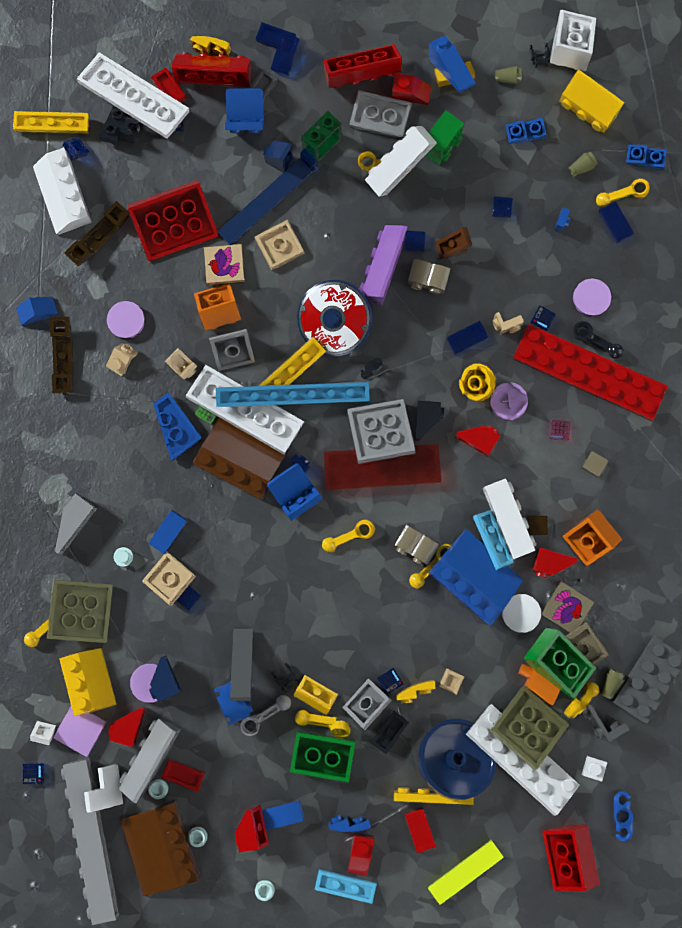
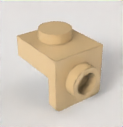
M499 312L494 315V320H492L496 331L499 330L500 334L508 331L514 333L520 330V326L524 323L521 315L503 322Z
M121 343L113 349L106 367L122 376L125 374L132 358L136 357L137 352L130 345Z
M179 348L165 361L182 379L190 378L196 372L195 368L197 365Z

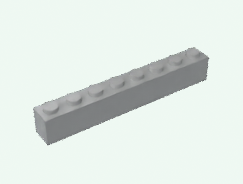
M88 758L69 762L63 765L61 775L63 781L66 780L65 797L69 800L71 807L68 809L70 820H73L74 828H72L73 839L77 840L76 857L81 862L79 873L81 880L84 879L85 884L83 895L84 899L88 900L87 917L91 920L92 925L114 921L119 917L100 810L94 812L86 811L84 792L96 789L91 761Z

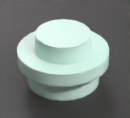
M121 547L115 551L114 561L119 566H128L133 561V553L130 549Z
M155 779L149 784L148 792L152 798L162 799L168 792V785L162 779Z
M194 827L188 833V841L194 847H201L207 841V832L202 827Z
M268 880L258 882L255 887V894L262 901L270 900L275 893L273 883Z

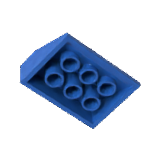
M467 529L462 532L428 572L484 623L490 626L503 612L523 581L509 566L496 570L486 546Z

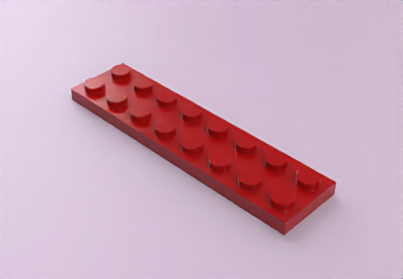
M528 324L513 357V360L650 421L654 420L668 388L667 385L530 324Z

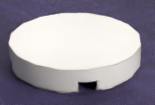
M517 594L511 598L503 610L502 618L511 630L526 633L538 625L541 619V609L533 597L526 594Z

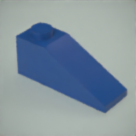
M445 35L429 43V60L459 93L475 85V81L457 49Z

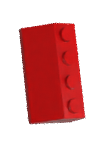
M392 44L323 60L326 82L329 88L336 89L345 84H358L363 80H376L385 75L394 76L402 70V57L396 45Z
M190 53L176 54L172 62L171 68L177 83L250 87L251 62L250 58L245 56L228 57L226 55L210 56L208 54L191 55Z

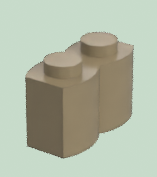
M414 259L408 284L413 289L422 290V288L429 289L430 293L440 295V293L445 292L451 268Z
M406 525L395 546L398 547L396 549L397 552L404 556L407 553L414 557V562L423 566L424 564H429L439 544Z

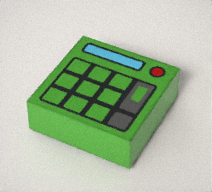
M199 406L195 413L197 417L211 425L217 417Z

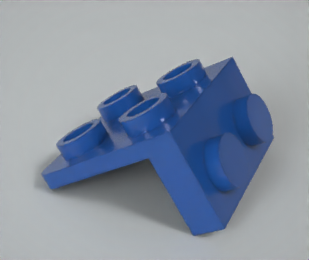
M229 88L226 90L227 120L225 122V130H230V133H241V130H249V133H259L260 130H263L264 99L261 88Z
M294 464L267 483V487L291 521L323 499L299 464Z

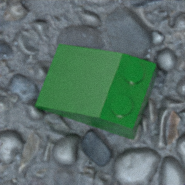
M545 628L523 658L536 672L572 699H575L596 669L556 629Z

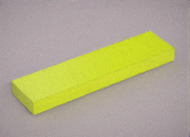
M490 840L431 884L428 889L439 905H441L504 857L493 841Z

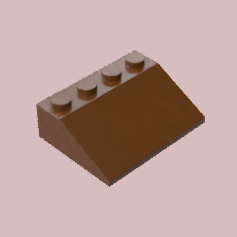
M219 418L199 449L192 464L263 500L269 489L267 483L274 479L289 450L284 455Z
M177 800L120 819L143 896L179 888L199 880L200 873L191 844L188 841V835Z

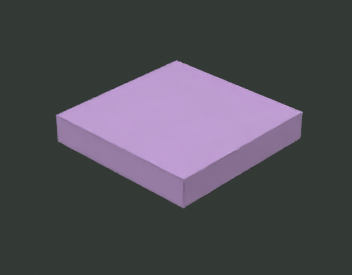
M71 706L53 738L88 757L107 721L93 713L74 716Z

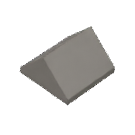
M247 329L209 338L218 371L255 362Z
M368 678L342 708L366 730L392 700Z

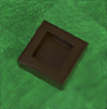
M527 516L529 535H548V516Z

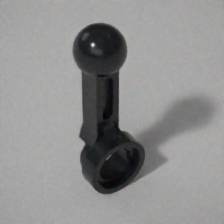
M580 321L574 326L573 334L576 339L598 346L607 351L609 356L614 359H618L623 355L624 350L620 344H612L595 335L590 323ZM584 327L588 330V334L580 336L577 330Z

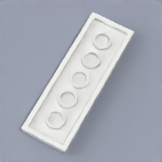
M100 52L77 78V82L166 139L189 113L188 107Z
M205 365L186 394V398L285 455L303 426L304 421L276 405L216 407V388L243 386Z
M492 704L489 705L466 735L554 816L558 815L580 785L548 755L539 768L534 771L495 737L489 730L502 713Z

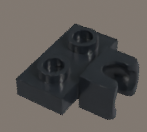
M113 106L99 134V139L115 145L118 144L120 138L123 141L134 143L135 139L133 138L132 131L140 132V123L138 120L131 118L127 113Z

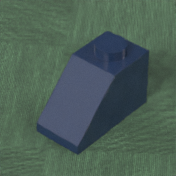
M273 141L271 146L268 145L263 153L265 163L283 173L294 158L292 144Z
M167 655L160 658L150 683L152 687L149 689L153 699H157V702L182 692Z

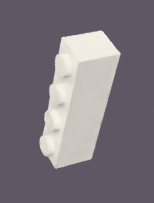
M412 126L405 133V138L397 141L393 145L394 149L381 158V163L378 166H374L368 172L369 176L365 181L379 197L387 195L437 144L423 126Z
M503 479L483 488L484 494L512 559L535 551L536 542L532 535L529 536L527 531L529 525L526 518H522L520 510H522L518 499L515 500L513 497L514 488L511 482Z

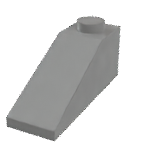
M76 493L74 496H69L65 501L66 506L63 509L55 552L58 554L64 553L97 510L95 506Z

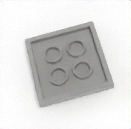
M404 399L347 409L358 464L415 454Z

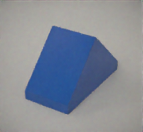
M30 297L16 307L22 326L58 315L53 297Z

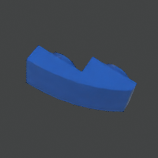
M543 117L527 122L522 120L505 125L509 144L547 137Z
M628 144L626 164L664 170L667 149L648 148L647 145Z
M171 510L148 544L165 554L188 520L174 510Z
M300 800L262 809L266 830L305 820Z
M338 815L331 818L332 821L328 823L329 829L341 832H355L371 828L369 818L364 819V816L357 817L352 820L353 823H349L347 816Z

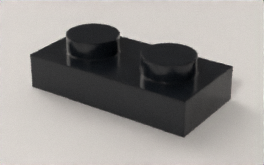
M393 710L370 743L387 754L407 727L409 721Z

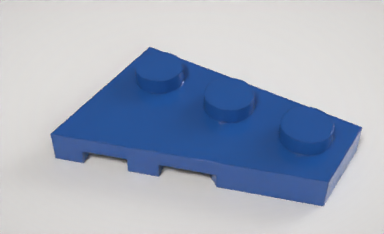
M167 393L153 403L171 461L202 440V437L170 393Z

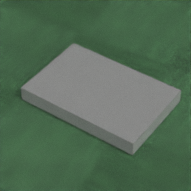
M358 90L349 127L403 140L412 103Z

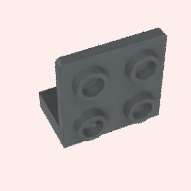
M590 704L582 712L586 720H590L593 723L594 727L592 730L601 740L611 742L630 730L625 722L615 721L614 719L603 725Z

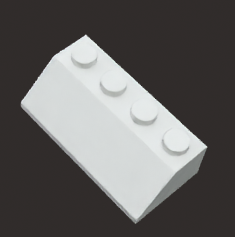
M65 148L45 154L33 168L56 235L91 224L92 221Z

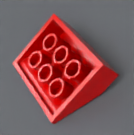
M199 180L128 204L129 213L148 261L219 236Z

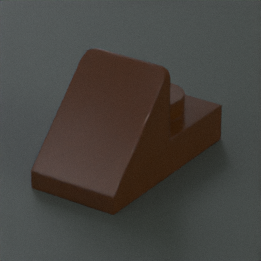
M462 227L435 242L440 260L465 254L468 252L467 248L472 246L467 227Z

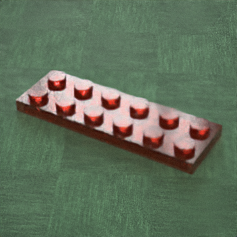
M439 444L414 446L415 454L358 464L355 450L324 452L326 491L441 483Z

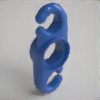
M619 791L614 797L613 816L616 821L615 830L619 832L624 828L628 831V834L623 837L617 833L616 838L619 841L626 842L633 835V814L630 809L631 802L627 801L625 804H621L619 798L625 796L627 799H630L631 795L626 791ZM621 811L628 812L629 817L625 822H621L618 819V814Z

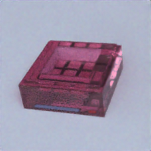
M551 419L549 439L569 441L571 421Z

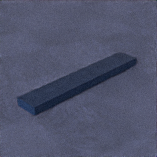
M299 158L218 231V234L228 245L236 243L312 175V169Z

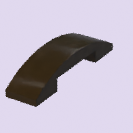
M116 201L104 213V217L80 241L76 240L64 254L73 263L80 266L96 254L117 233L130 216V213Z
M50 317V336L52 337L53 350L52 393H72L73 344L70 318Z

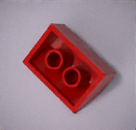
M588 824L567 825L542 831L554 891H588L600 885Z

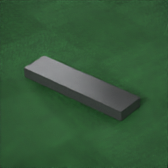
M253 628L233 629L231 701H251Z

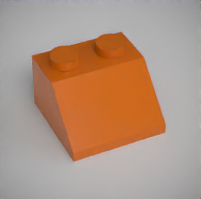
M230 283L194 293L205 331L214 330L219 326L233 324L241 320Z
M599 509L562 536L586 567L612 550L622 540Z

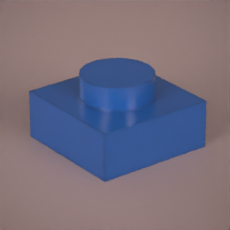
M562 208L554 229L555 231L562 232L564 227L568 228L571 217L568 216L569 209Z

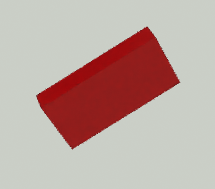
M167 68L151 77L159 90L178 102L182 103L187 99V96Z
M169 758L161 778L198 792L205 772Z
M420 808L405 813L417 853L435 848L436 845L424 809Z

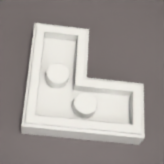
M118 764L98 768L100 788L84 792L87 812H94L123 804L122 792L119 790L121 783H119Z

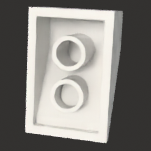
M560 10L550 63L586 71L593 52L596 18Z

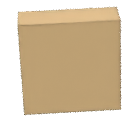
M446 668L439 687L457 695L464 676Z

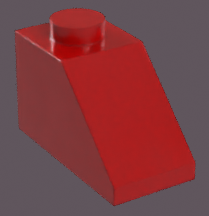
M395 74L392 98L411 103L429 104L431 92L429 84L412 75Z
M484 425L459 431L454 438L488 457L501 435L498 434L496 428Z
M537 548L531 571L536 572V576L547 578V575L553 576L577 563L578 559L544 548Z
M142 706L116 720L114 724L112 723L108 731V735H111L109 741L129 747L135 746L147 707Z
M261 805L248 809L235 831L239 852L259 850L269 845Z
M354 832L347 873L367 876L374 843L373 835Z

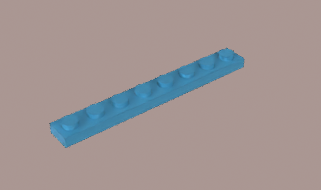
M369 382L216 388V407L369 401Z

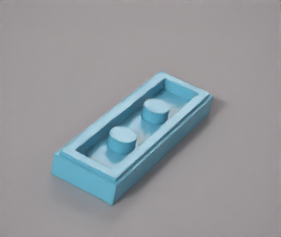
M489 510L473 516L495 569L498 570L513 564L514 561L492 511Z
M319 869L314 890L373 904L377 883Z

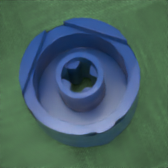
M231 682L214 689L215 693L218 691L220 693L217 699L225 718H230V721H227L228 725L250 717V712L253 710L249 701H231Z

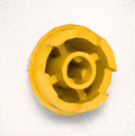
M483 364L470 365L463 372L461 379H459L462 394H465L473 401L488 399L497 385L495 374Z

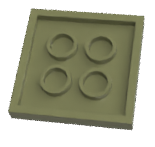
M53 580L47 639L107 643L113 585Z
M523 686L489 731L535 771L542 764L569 724L526 686Z

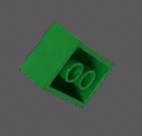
M297 730L290 772L349 782L355 740Z

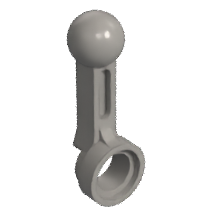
M280 695L272 705L257 714L250 715V717L241 720L240 729L242 733L247 736L257 734L262 721L280 710L285 711L290 708V698L286 695ZM252 720L256 723V726L253 729H248L245 727V722Z

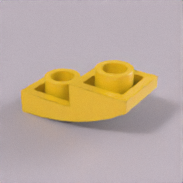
M192 36L190 39L193 50L199 54L209 55L211 50L217 55L229 56L231 53L230 43L207 36Z
M430 680L414 684L398 693L396 699L401 700V703H412L413 699H417V690H420V694L432 693L431 689H436L435 681Z

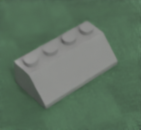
M162 717L157 721L154 719L148 729L151 733L148 738L144 737L139 745L141 750L138 756L134 755L129 763L131 766L129 772H124L119 780V783H121L119 790L135 804L143 798L149 784L155 777L181 728Z

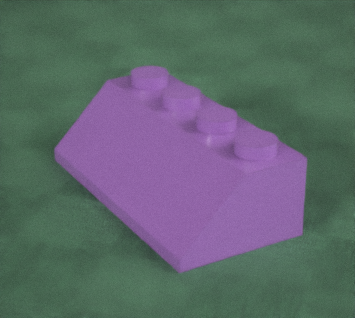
M385 225L384 230L379 231L377 241H379L378 247H374L371 254L373 262L371 266H367L364 276H367L366 282H362L359 288L372 304L381 307L383 305L406 239L407 226Z

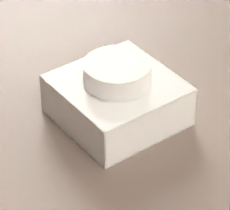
M37 721L30 735V741L50 745L56 731V725Z
M587 756L582 775L602 781L607 762Z

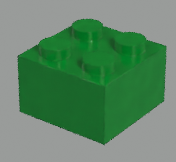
M445 111L429 131V134L437 144L425 156L438 165L442 161L446 162L452 154L450 152L452 148H457L463 139L464 123L448 111Z

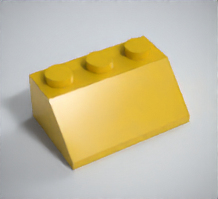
M579 69L559 100L564 108L572 110L579 119L586 120L593 129L605 133L613 123L625 103Z
M102 648L59 658L74 716L85 715L117 705Z

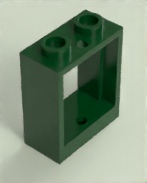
M327 111L301 136L303 154L314 164L315 160L318 164L342 140L341 122Z

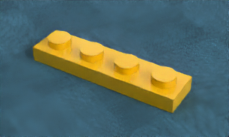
M14 111L13 130L15 132L89 134L90 115L88 113Z
M312 337L259 386L290 385L320 358L326 350Z
M399 787L398 790H394V801L474 805V797L466 800H451L440 796L436 792H430V789L418 788V791H410V788Z

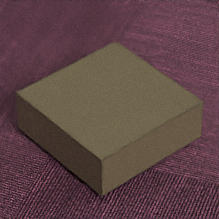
M591 451L582 469L599 477L608 460Z

